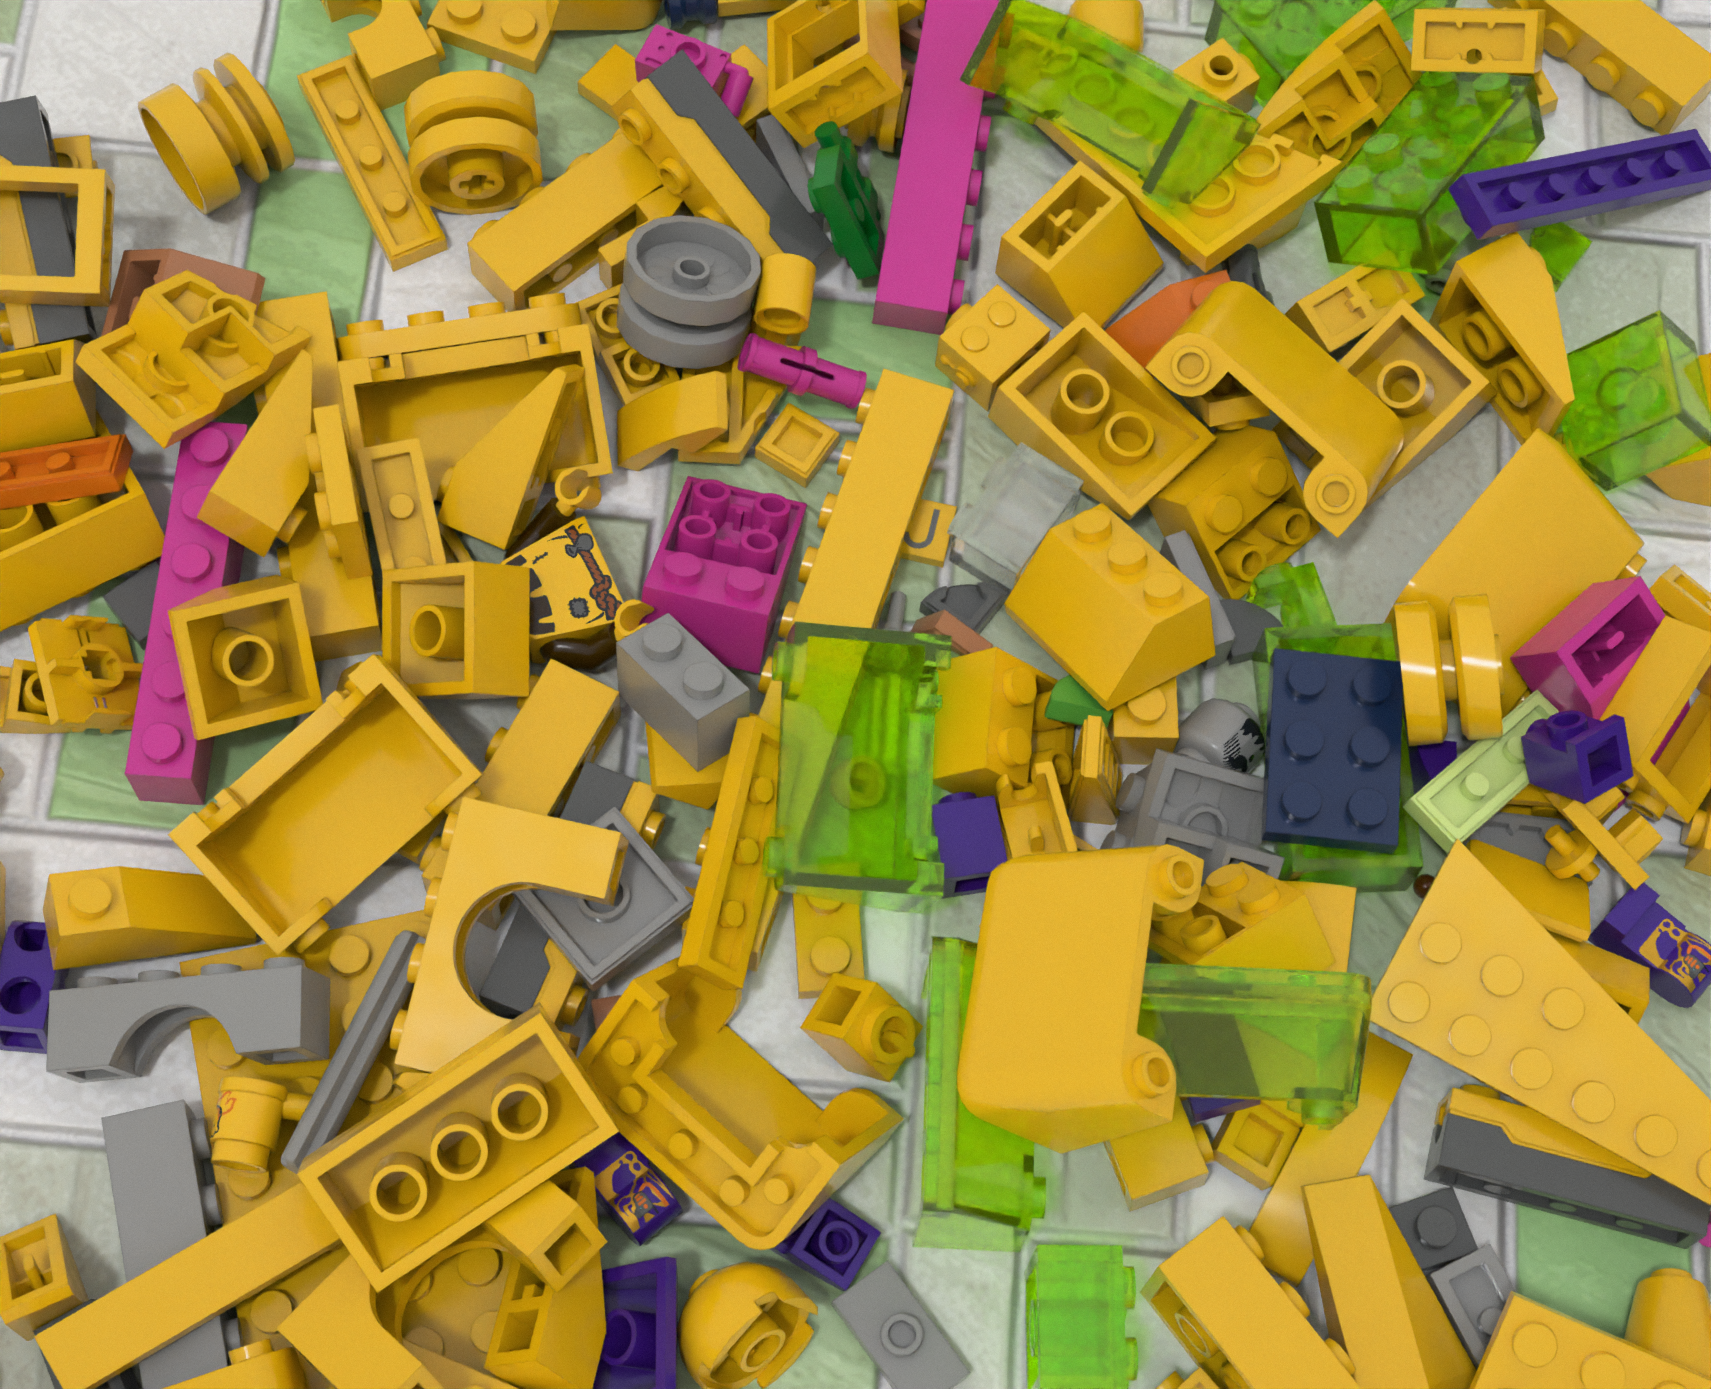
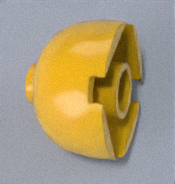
M747 1261L732 1264L719 1270H710L693 1283L689 1290V1298L685 1302L677 1326V1339L681 1360L692 1378L702 1389H739L745 1387L756 1378L759 1386L764 1389L790 1368L809 1344L814 1330L806 1320L809 1312L818 1316V1307L790 1277L777 1267L761 1262Z

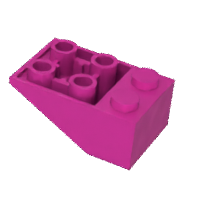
M687 476L643 585L641 602L654 607V611L651 614L645 615L639 622V625L651 623L669 613L724 666L759 674L774 631L804 521L807 503L786 499L774 493L764 494L726 485L719 480Z
M1641 576L1593 583L1517 650L1510 659L1532 693L1538 690L1559 712L1569 710L1580 711L1588 717L1599 720L1665 617V614ZM1689 699L1650 759L1653 765H1655L1690 709ZM1620 788L1618 789L1623 793L1625 798L1618 803V808L1616 810H1618L1626 802L1625 800L1629 795L1627 791H1624Z

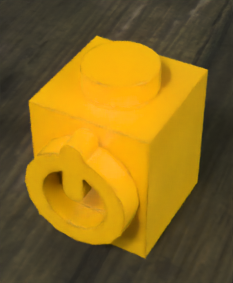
M834 972L800 1028L845 1070L890 1083L906 1058H911L915 1054L913 1043L923 1026L877 982Z

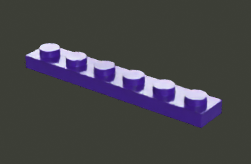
M1697 129L1462 174L1448 190L1459 207L1463 220L1472 229L1477 240L1711 190V152Z

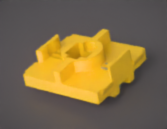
M70 615L63 622L61 619L41 618L39 621H34L28 627L48 717L52 727H71L72 732L81 733L87 728L100 729V733L111 734L115 729L132 730L140 685L138 679L142 674L143 663H134L125 627H119V624L106 623L108 618L79 615Z

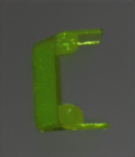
M1031 0L999 1L960 78V81L969 86L996 93L1006 99L1002 109L1017 119L1034 125L1038 117L1053 121L1138 171L1137 176L1144 181L1141 188L1143 189L1142 193L1170 209H1175L1178 202L1192 204L1251 145L1262 124L1247 113L1099 28L1075 16Z
M931 936L920 999H927L921 1204L913 1230L912 1247L1021 1252L1031 1229L1032 1218L1044 1219L1046 1178L1034 1176V1142L977 1118L967 1110L960 1099L957 1089V1069L978 943L959 937Z
M1146 963L1137 1034L1158 1044L1172 1060L1176 1072L1175 1096L1287 1101L1288 1110L1301 1113L1302 1123L1318 1125V1130H1332L1338 1124L1344 1122V1119L1358 1107L1372 1011L1371 979L1365 975L1349 972Z

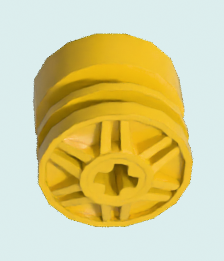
M228 52L214 60L213 67L216 77L203 67L193 72L192 78L198 95V102L195 103L179 85L174 83L138 102V111L142 123L160 158L188 200L204 215L213 212L240 196L241 188L234 169L235 166L238 165L254 182L262 184L268 180L270 175L267 163L274 170L283 172L293 166L295 162L292 145L274 102L246 66L234 54Z

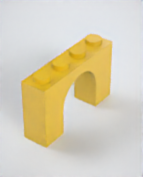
M463 797L459 813L451 811L444 825L441 849L442 851H447L448 856L442 878L434 877L427 891L424 915L431 917V922L425 944L417 943L410 957L407 981L413 983L414 988L408 1010L400 1009L393 1023L390 1049L397 1050L394 1064L433 1073L512 1021L511 1019L499 1017L490 1011L478 999L470 985L466 972L465 952L467 941L475 922L491 904L506 895L522 890L549 891L613 906L629 840L621 832ZM559 1031L576 1056L580 1037Z
M547 1179L378 1293L350 1253L276 1329L335 1389H444L425 1366L404 1347L401 1336L402 1317L406 1304L419 1282L434 1267L449 1257L467 1250L477 1248L498 1249L514 1256L552 1290L558 1293L608 1241L582 1207Z

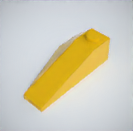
M1361 1175L1300 1186L1328 1335L1330 1339L1341 1346L1353 1362L1356 1372L1352 1377L1361 1387L1360 1389H1469L1476 1374V1368L1371 1176Z

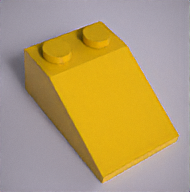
M1518 232L1508 233L1456 261L1429 323L1495 387L1498 393L1489 403L1519 443L1523 445L1537 428L1553 437L1575 397L1552 276L1547 271L1543 257L1535 248L1528 246Z
M1403 298L1338 362L1396 414L1402 422L1404 430V441L1401 450L1361 513L1450 440L1498 393L1495 387ZM1281 420L1271 431L1276 432L1277 437L1312 470L1313 468L1307 462V459L1316 449Z
M1084 311L997 388L988 414V418L1032 460L1095 500L1103 503L1127 520L1132 519L1210 447L1216 439L1200 421Z

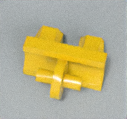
M1616 786L1586 804L1544 788L1540 790L1575 828L1574 831L1567 833L1557 824L1549 828L1545 833V839L1553 846L1546 856L1545 865L1556 878L1565 879L1578 874L1585 882L1593 881L1600 873V868L1593 862L1597 854L1615 873L1618 872L1634 890L1649 878L1639 864L1663 840L1660 834L1634 808L1608 831L1599 822L1600 819L1625 798Z

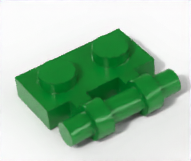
M825 122L818 126L814 132L821 147L817 150L814 175L808 179L807 186L810 202L816 213H823L831 227V239L834 249L840 258H847L857 280L880 274L885 234L879 224L881 213L877 207V191L872 181L868 177L861 175L857 166L858 153L851 139L847 136H842L835 122Z

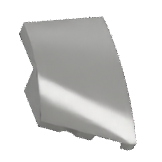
M1156 748L1140 807L1133 847L1169 844L1203 859L1204 866L1201 886L1206 884L1207 877L1213 871L1229 864H1238L1241 861L1278 879L1285 859L1260 846L1262 842L1263 777Z

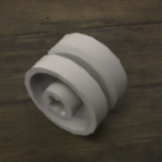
M676 215L657 218L635 230L626 245L623 283L620 286L617 306L618 330L626 343L644 357L667 366L701 369L722 365L740 354L745 339L749 335L753 316L752 303L757 295L761 275L759 254L751 242L736 230L708 218Z

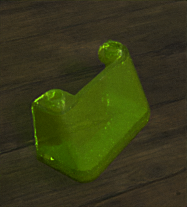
M795 622L789 630L786 642L776 641L772 656V680L781 681L782 690L775 837H766L762 860L763 876L774 878L775 890L908 913H923L943 897L944 863L928 862L927 858L938 850V837L931 836L935 715L942 708L943 696L937 695L939 674L936 670L948 671L951 668L952 636Z

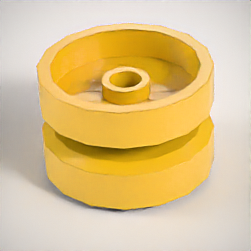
M483 70L457 71L429 79L410 93L404 105L406 134L410 147L408 151L409 176L413 193L426 205L450 213L467 215L494 213L519 205L528 192L540 186L543 176L539 141L536 139L538 125L534 94L523 82L498 72Z
M1487 593L1453 597L1448 606L1450 638L1440 640L1435 609L1427 600L1394 603L1409 746L1443 743L1448 733L1445 701L1457 700L1461 732L1468 740L1503 737L1500 695H1505L1499 635L1493 632Z

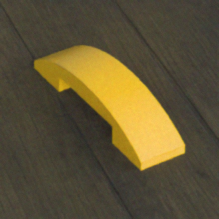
M1355 1023L1350 1028L1330 1068L1331 1072L1304 1126L1301 1128L1274 1185L1265 1196L1248 1230L1264 1253L1265 1259L1261 1263L1266 1270L1296 1288L1314 1259L1300 1186L1357 1176L1413 1057V1054Z

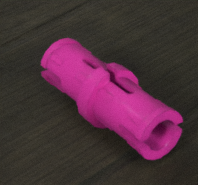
M754 333L749 334L745 339L738 360V370L750 372L787 385V391L802 396L805 392L843 404L850 409L857 407L866 385V372L856 371L819 358L817 350L803 346L800 350H796L761 338Z

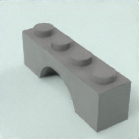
M294 957L269 958L264 960L263 969L242 971L241 966L234 964H208L201 967L200 975L180 977V974L174 971L149 970L138 974V982L119 984L117 979L110 977L93 976L79 978L76 981V988L49 991L46 1072L78 1083L141 1077L153 1050L167 1034L184 1023L201 1018H216L228 1033L235 1052L261 1064L274 1065L329 1059L330 978L305 967V960Z

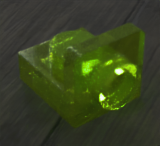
M1288 562L1274 564L1263 569L1253 579L1245 601L1264 609L1281 605L1280 617L1282 625L1287 630L1291 640H1297L1300 651L1327 654L1339 627L1314 562L1293 567Z

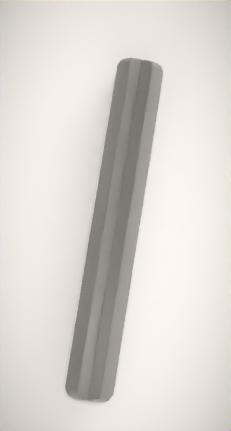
M404 930L395 937L281 1156V1164L297 1174L303 1158L337 1136L393 1027L398 1011L402 1009L414 986L413 983L407 981L410 957L417 943L425 944L426 941L425 938L415 932Z

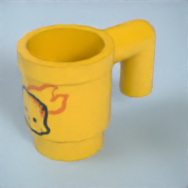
M236 1076L221 1078L218 1090L219 1098L210 1137L211 1143L214 1144L211 1163L218 1167L240 1172H266L269 1155L276 1151L282 1118L300 1121L312 1096L289 1092L282 1085L261 1079Z

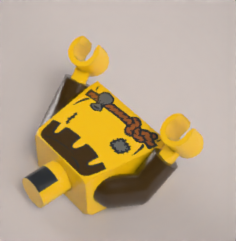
M567 468L556 479L555 494L557 497L551 498L527 525L505 553L504 559L500 564L530 567L529 658L531 662L541 664L548 663L550 659H553L574 670L593 672L617 658L616 642L649 624L639 625V622L645 615L651 614L654 611V607L635 599L623 602L585 516L576 519L575 510L577 508L589 510L599 505L602 496L599 488L588 486L577 496L578 485L586 479L588 472L577 468Z

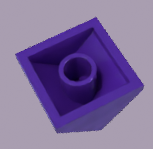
M662 1257L602 1270L606 1334L593 1389H677L678 1272L676 1258Z

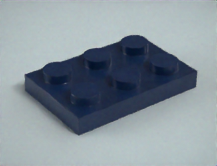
M1274 648L1270 657L1261 840L1386 854L1394 853L1398 846L1403 702L1400 661Z

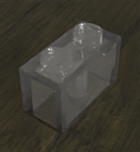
M1021 442L1008 460L1000 456L992 464L981 485L985 492L974 506L968 502L964 503L954 516L947 531V534L953 537L949 561L982 582L1008 592V597L1049 529L1067 521L1076 510L1084 480Z

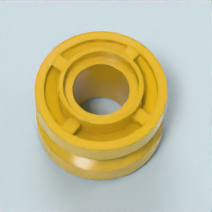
M902 69L903 92L844 125V128L848 129L847 137L851 139L854 146L862 147L871 136L876 138L879 150L895 152L898 139H903L912 89V86H908L909 70Z

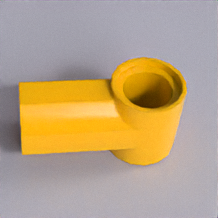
M789 253L772 254L763 260L758 292L752 309L753 316L749 334H757L761 338L784 346H798L802 332L806 331L809 327L817 274L816 266L810 260Z

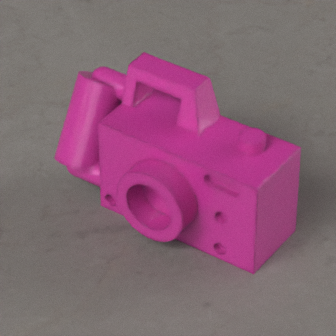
M655 24L635 59L637 81L640 82L683 49L720 97L721 95V100L731 113L739 118L754 79L749 76L748 70L732 63L731 53L703 43L696 38L685 36Z

